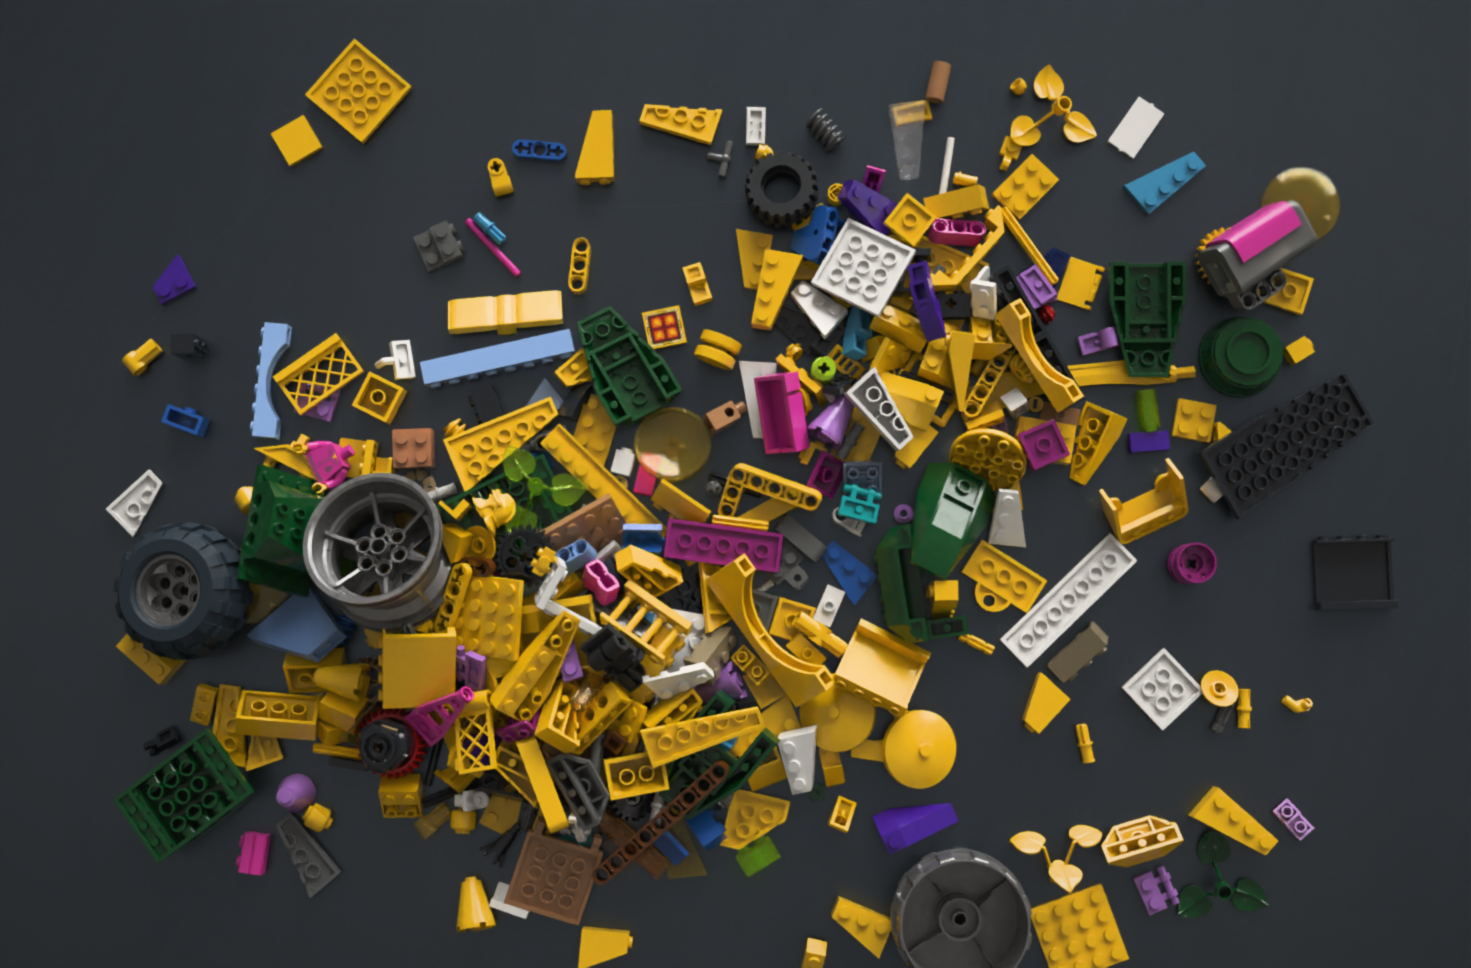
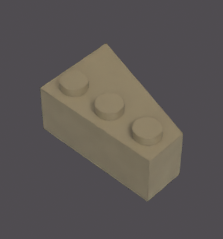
M1093 620L1088 624L1089 627L1086 630L1078 633L1075 636L1076 638L1048 663V667L1063 683L1067 680L1072 681L1078 675L1077 671L1082 667L1084 669L1093 662L1091 659L1096 654L1100 656L1107 650L1106 646L1109 637Z
M724 625L710 633L705 634L704 632L700 637L702 641L699 645L692 647V654L689 657L685 656L683 658L685 666L704 662L713 670L714 678L706 681L704 684L714 686L716 680L721 676L724 664L729 659L732 647L736 645L737 637L733 628Z

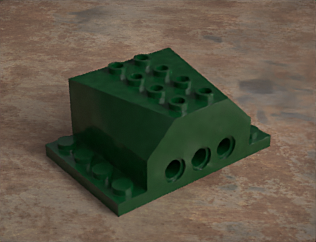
M544 454L445 501L444 503L452 511L463 499L471 505L472 508L459 522L444 508L437 505L446 524L454 523L465 530L473 526H481L487 529L485 521L477 512L472 498L487 500L489 494H492V490L500 489L502 494H509L516 503V513L509 523L501 525L499 529L496 528L495 544L502 543L499 537H506L504 533L506 530L512 533L511 527L513 526L518 529L519 525L523 524L526 529V526L531 524L532 530L539 526L538 532L540 533L543 529L573 513ZM517 538L516 545L519 548L524 547V542L522 539ZM510 548V552L518 553V552H515L513 549ZM494 555L492 560L498 558V555ZM494 562L496 567L500 565L499 562Z
M262 464L257 465L237 570V580L304 598L309 596L312 578L304 563L303 538L312 513L323 498L326 497V490L322 497L316 495V492L321 489L312 491L313 484L318 482Z
M206 728L114 798L113 801L157 864H160L176 851L186 848L207 835L236 813L246 802L245 799L254 793V790L211 729Z

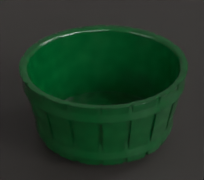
M1231 317L1214 324L1204 334L1198 349V365L1203 378L1206 379V382L1214 390L1232 398L1252 397L1264 391L1276 378L1283 360V347L1276 331L1264 321L1251 317Z

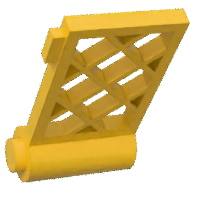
M489 689L473 692L474 699L466 704L454 722L458 758L455 759V771H459V775L497 769L492 716L494 705L490 700L493 693ZM448 703V708L453 713L455 710ZM486 714L487 722L482 727L477 721L481 715ZM467 718L471 722L466 730L461 727V719ZM474 725L480 729L475 739L469 734ZM483 734L488 736V743L485 747L478 742ZM466 737L472 741L467 750L463 747V741ZM476 745L482 750L477 759L470 754ZM485 754L490 756V765L484 766L480 762ZM467 757L474 761L470 769H465L464 762Z

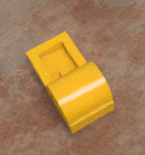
M200 683L197 686L190 721L205 726L211 724L219 688Z

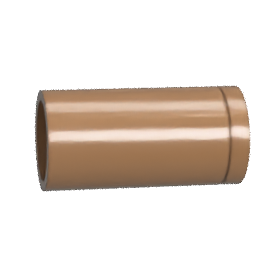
M943 61L933 62L925 100L936 104L944 102L951 70L949 63Z

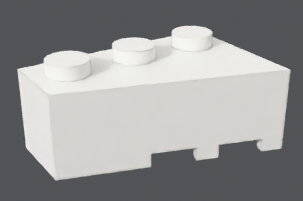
M817 725L781 732L778 736L781 740L778 746L792 795L812 790L815 773Z

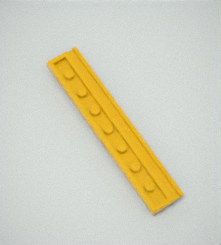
M560 423L540 442L594 497L599 499L609 493L627 524H662ZM662 524V537H664V536L666 535V529H667L663 524Z

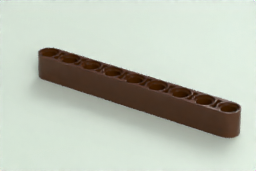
M717 761L605 859L593 872L594 882L599 885L609 882L720 784L729 774L728 764L725 761ZM715 767L723 768L724 775H717ZM700 780H707L709 788L701 787ZM686 793H692L695 800L688 801L685 796ZM671 806L679 807L680 814H674L671 811ZM659 818L663 819L665 827H660L656 820ZM643 831H646L651 835L650 840H646L643 838ZM628 844L634 845L636 852H630ZM613 858H620L622 865H616ZM599 870H604L607 873V878L601 877Z

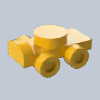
M546 546L544 550L539 548L536 553L539 556L538 560L534 558L530 564L533 566L532 572L543 577L544 573L549 574L552 568L549 566L550 563L554 564L557 560L556 552Z

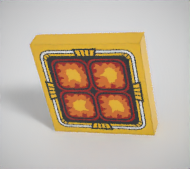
M679 305L642 313L647 341L653 350L687 343Z

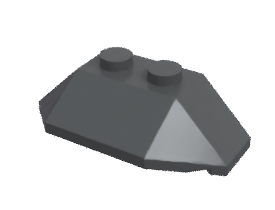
M561 753L546 761L547 767L583 832L599 825L610 794L591 760Z

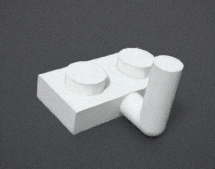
M410 340L391 341L389 343L391 357H385L377 361L375 368L381 369L385 365H393L395 380L415 378Z

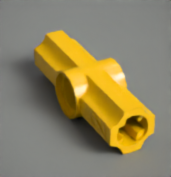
M802 611L793 619L792 625L836 657L839 658L846 651L848 644L834 635L829 628L819 621L816 622Z

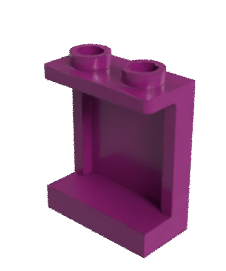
M543 704L530 722L527 720L520 722L509 716L507 726L498 729L496 734L508 744L534 735Z

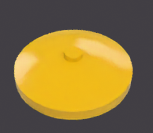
M833 684L825 692L800 705V722L802 728L817 725L816 746L831 752H845L860 746L869 737L876 721V706L870 701L856 697L852 692L840 689Z
M912 710L904 713L902 717L898 716L890 724L884 735L882 757L885 767L893 779L907 787L924 789L938 784L950 772L956 757V740L951 727L941 716L926 710Z

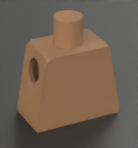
M729 401L706 413L701 422L710 437H713L737 423L741 418V414L747 411V407L743 401L735 405L732 401Z

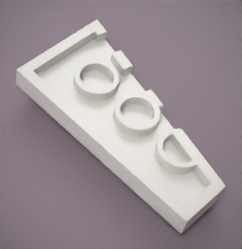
M739 361L752 435L755 439H763L754 378L776 374L777 363Z

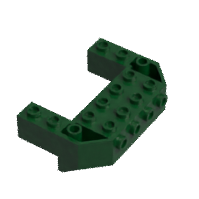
M913 524L891 527L875 549L876 554H874L875 566L878 565L879 570L877 581L878 585L881 584L882 589L880 601L881 604L884 603L885 609L883 611L884 623H887L888 628L909 643L968 635L969 629L966 615L928 620L920 568L910 563Z

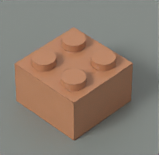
M433 429L392 430L394 469H435V435Z

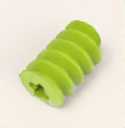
M827 356L816 359L810 372L812 380L816 379L822 385L828 383L834 378L836 364ZM821 368L825 369V374L821 373Z

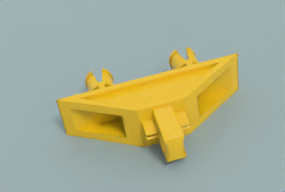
M301 434L297 442L305 445L309 442L310 438ZM295 441L291 445L254 448L265 454L266 459L262 465L274 468L276 463L281 462L298 471L299 477L318 481L305 455L308 452L304 451L301 456L295 455L296 451L302 450L300 447L293 448V444L296 443Z

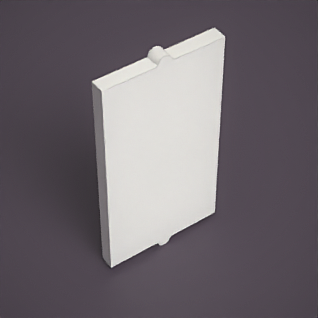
M1138 97L1107 142L1116 147L1118 152H1123L1133 159L1165 113L1154 107L1153 103L1150 104L1141 97Z

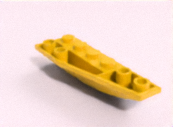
M563 610L532 641L491 695L490 700L496 710L520 722L524 720L531 721L552 690L581 621L579 618Z

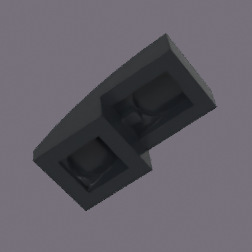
M586 384L575 385L566 396L558 415L563 418L577 420L582 404H588L593 386Z

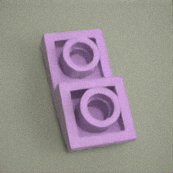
M1288 798L1272 811L1299 842L1314 829Z

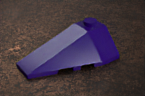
M951 803L889 808L872 816L889 855L958 822Z

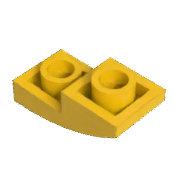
M745 644L730 657L759 687L772 675L767 666Z

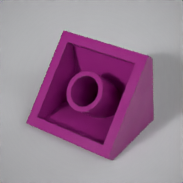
M822 450L806 486L820 491L823 496L833 500L843 478V462Z

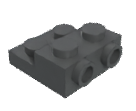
M447 220L413 237L429 273L464 258L462 251L465 250L460 240L456 241L454 235L457 232L453 224H449Z

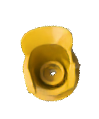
M500 489L492 490V494H489L487 500L472 498L477 512L484 519L487 529L493 538H495L496 528L499 529L501 525L509 523L515 516L516 503L514 499L507 493L502 494Z

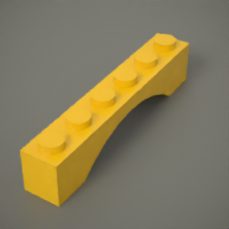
M1021 298L1010 303L995 314L999 324L1009 336L1010 341L1014 344L1020 356L1029 367L1030 372L1034 375L1041 389L1045 392L1058 413L1084 397L1074 380L1055 370L1041 354L1033 336L1031 314Z

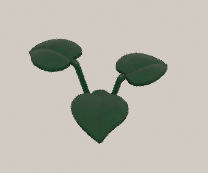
M1214 830L1205 833L1198 843L1197 854L1202 863L1209 864L1213 862L1219 881L1214 885V892L1204 893L1203 889L1197 885H1190L1184 888L1179 896V916L1193 918L1209 912L1212 907V901L1207 896H1218L1221 900H1229L1232 897L1233 904L1241 911L1248 912L1267 907L1268 900L1266 894L1256 881L1247 878L1241 879L1237 883V888H1231L1226 881H1223L1217 862H1224L1228 859L1230 845L1223 836Z

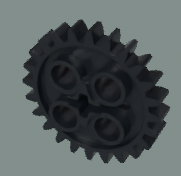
M520 524L518 529L513 526L511 527L512 533L506 530L504 532L506 537H499L502 543L495 544L499 550L495 551V555H498V558L493 561L500 564L496 567V570L502 569L500 577L506 575L508 579L523 580L524 586L527 584L528 588H531L533 583L539 586V579L543 582L547 574L544 573L543 577L535 573H529L527 565L531 564L534 558L536 560L539 558L534 552L535 546H539L543 550L546 546L552 550L551 547L555 543H549L551 536L545 538L544 534L546 531L543 530L539 533V526L532 530L531 524H528L526 529L523 524ZM517 538L523 540V548H519L516 545ZM510 548L513 549L515 552H518V553L510 552ZM527 552V557H529L527 560H524V555H522ZM510 557H514L517 560L516 566H512L509 563Z
M683 568L682 579L688 585V590L682 591L678 585L658 597L663 599L661 602L671 609H675L673 601L679 600L681 602L679 610L683 611L688 602V599L685 597L690 595L692 585L695 583L696 587L691 595L693 601L688 604L686 611L691 612L690 610L694 606L698 608L699 614H703L702 598L697 595V590L701 589L699 570L697 573H694V568H691L688 573L687 569Z

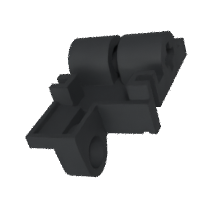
M608 623L581 645L580 649L587 655V662L590 667L595 671L603 669L607 672V678L612 675L611 681L614 682L616 680L629 693H632L643 684L642 676L646 675V671L640 662L644 659L645 651L642 648L637 651V648L611 624Z

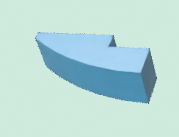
M854 305L851 308L844 332L843 355L857 361L867 356L866 339L872 337V329L869 328L872 322V314Z

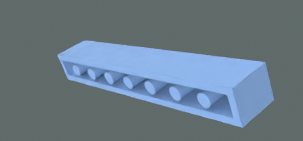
M566 329L422 361L420 366L424 384L430 387V389L441 387L443 383L449 382V385L460 383L461 379L475 380L479 378V375L483 374L493 376L498 374L497 371L501 370L511 372L515 371L516 367L519 366L529 368L535 366L537 362L547 364L553 362L555 358L561 357V360L569 359L576 352L571 331Z

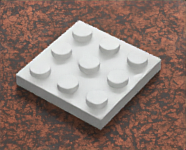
M1162 648L1121 687L1162 731L1202 694L1201 686L1165 648Z

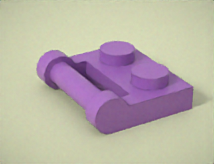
M302 383L300 393L307 394V391L311 390V385ZM315 385L314 392L324 394L325 387ZM340 389L330 395V402L323 400L303 415L332 423L340 396ZM299 396L298 406L301 409L308 405L309 398Z

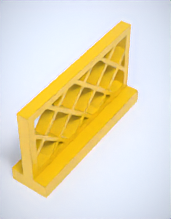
M335 333L274 375L273 378L298 413L303 415L361 375L364 370L338 334ZM342 347L345 351L344 360L335 359V351ZM322 360L330 361L328 371L318 369L319 363ZM333 361L343 363L341 373L332 371ZM346 364H354L358 370L353 374H346ZM306 371L314 372L312 382L302 380L303 374ZM317 372L327 374L326 384L316 382ZM331 374L341 376L340 382L337 385L329 384ZM291 382L298 383L296 393L289 392L285 386ZM302 383L311 385L310 395L300 393ZM315 385L325 387L324 394L314 396ZM299 396L309 398L308 405L302 409L298 406Z

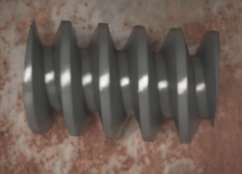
M820 108L808 119L806 127L812 128L811 133L816 134L817 140L822 139L821 145H826L825 149L830 151L838 147L846 139V136L840 138L842 131L835 132L837 125L831 127L830 124L833 120L825 121L827 113L820 115L823 110Z

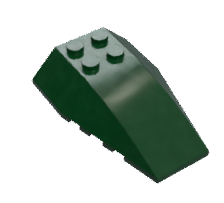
M1109 262V302L1128 377H1168L1174 354L1173 350L1183 317V309L1187 301L1186 262H1166L1164 264Z
M611 306L577 322L596 395L614 426L632 425L665 408L683 392L665 360L635 330L629 327L627 322Z

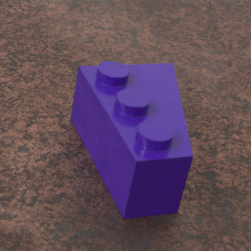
M855 179L845 181L838 195L839 201L852 215L857 217L861 224L888 236L890 229L883 222L898 204Z

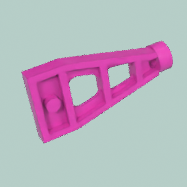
M464 686L457 692L419 705L405 719L431 747L447 734L466 704L474 699V693L471 688ZM448 702L455 711L450 715L442 706L443 704ZM435 710L444 721L441 726L431 718L428 712Z

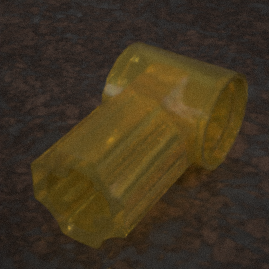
M591 674L584 680L570 699V707L582 713L596 694L604 687L603 678L598 674Z
M443 802L428 815L425 814L417 820L413 826L425 840L436 832L438 827L451 818L452 810Z

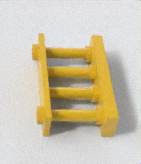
M628 580L624 585L625 598L610 616L601 612V625L604 627L608 623L611 624L638 649L642 648L653 663H659L664 666L666 664L664 652L679 634L683 633L688 636L691 633L692 623L634 582ZM636 600L641 604V608L630 622L623 627L616 620L631 601ZM652 611L657 615V619L641 638L637 637L632 633V630L647 612ZM667 622L673 626V630L656 650L647 643L660 626Z

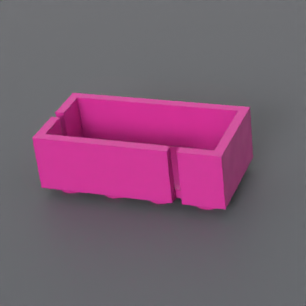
M798 371L768 374L754 378L765 453L798 452L810 448L802 394L798 393V389H801Z

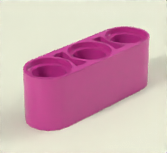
M935 219L929 230L928 239L935 244L978 246L986 232V227L979 221Z

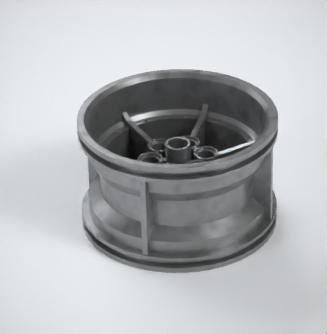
M391 473L361 475L336 487L323 498L312 513L303 538L304 563L314 583L353 622L363 628L376 632H382V629H385L386 633L402 632L401 625L403 623L411 622L413 628L435 617L446 599L443 598L452 568L459 562L450 563L442 542V525L446 523L430 496L412 480ZM405 512L415 515V517L402 530L396 526L394 513ZM374 521V526L370 532L371 538L361 537L359 539H352L363 527ZM431 538V545L427 556L415 552L417 548ZM342 557L357 562L358 569L343 579L340 572ZM411 576V578L404 583V577ZM379 583L381 595L363 597L373 586Z

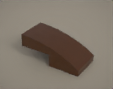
M614 729L610 730L603 742L604 759L621 756L627 745L628 740Z

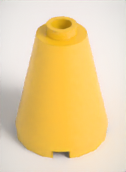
M366 663L322 666L315 670L313 681L318 687L353 701L363 702L361 698H366L371 677L367 676L370 666Z
M475 876L465 878V882L461 883L456 932H466V929L479 931L495 927L496 922L481 880H477Z

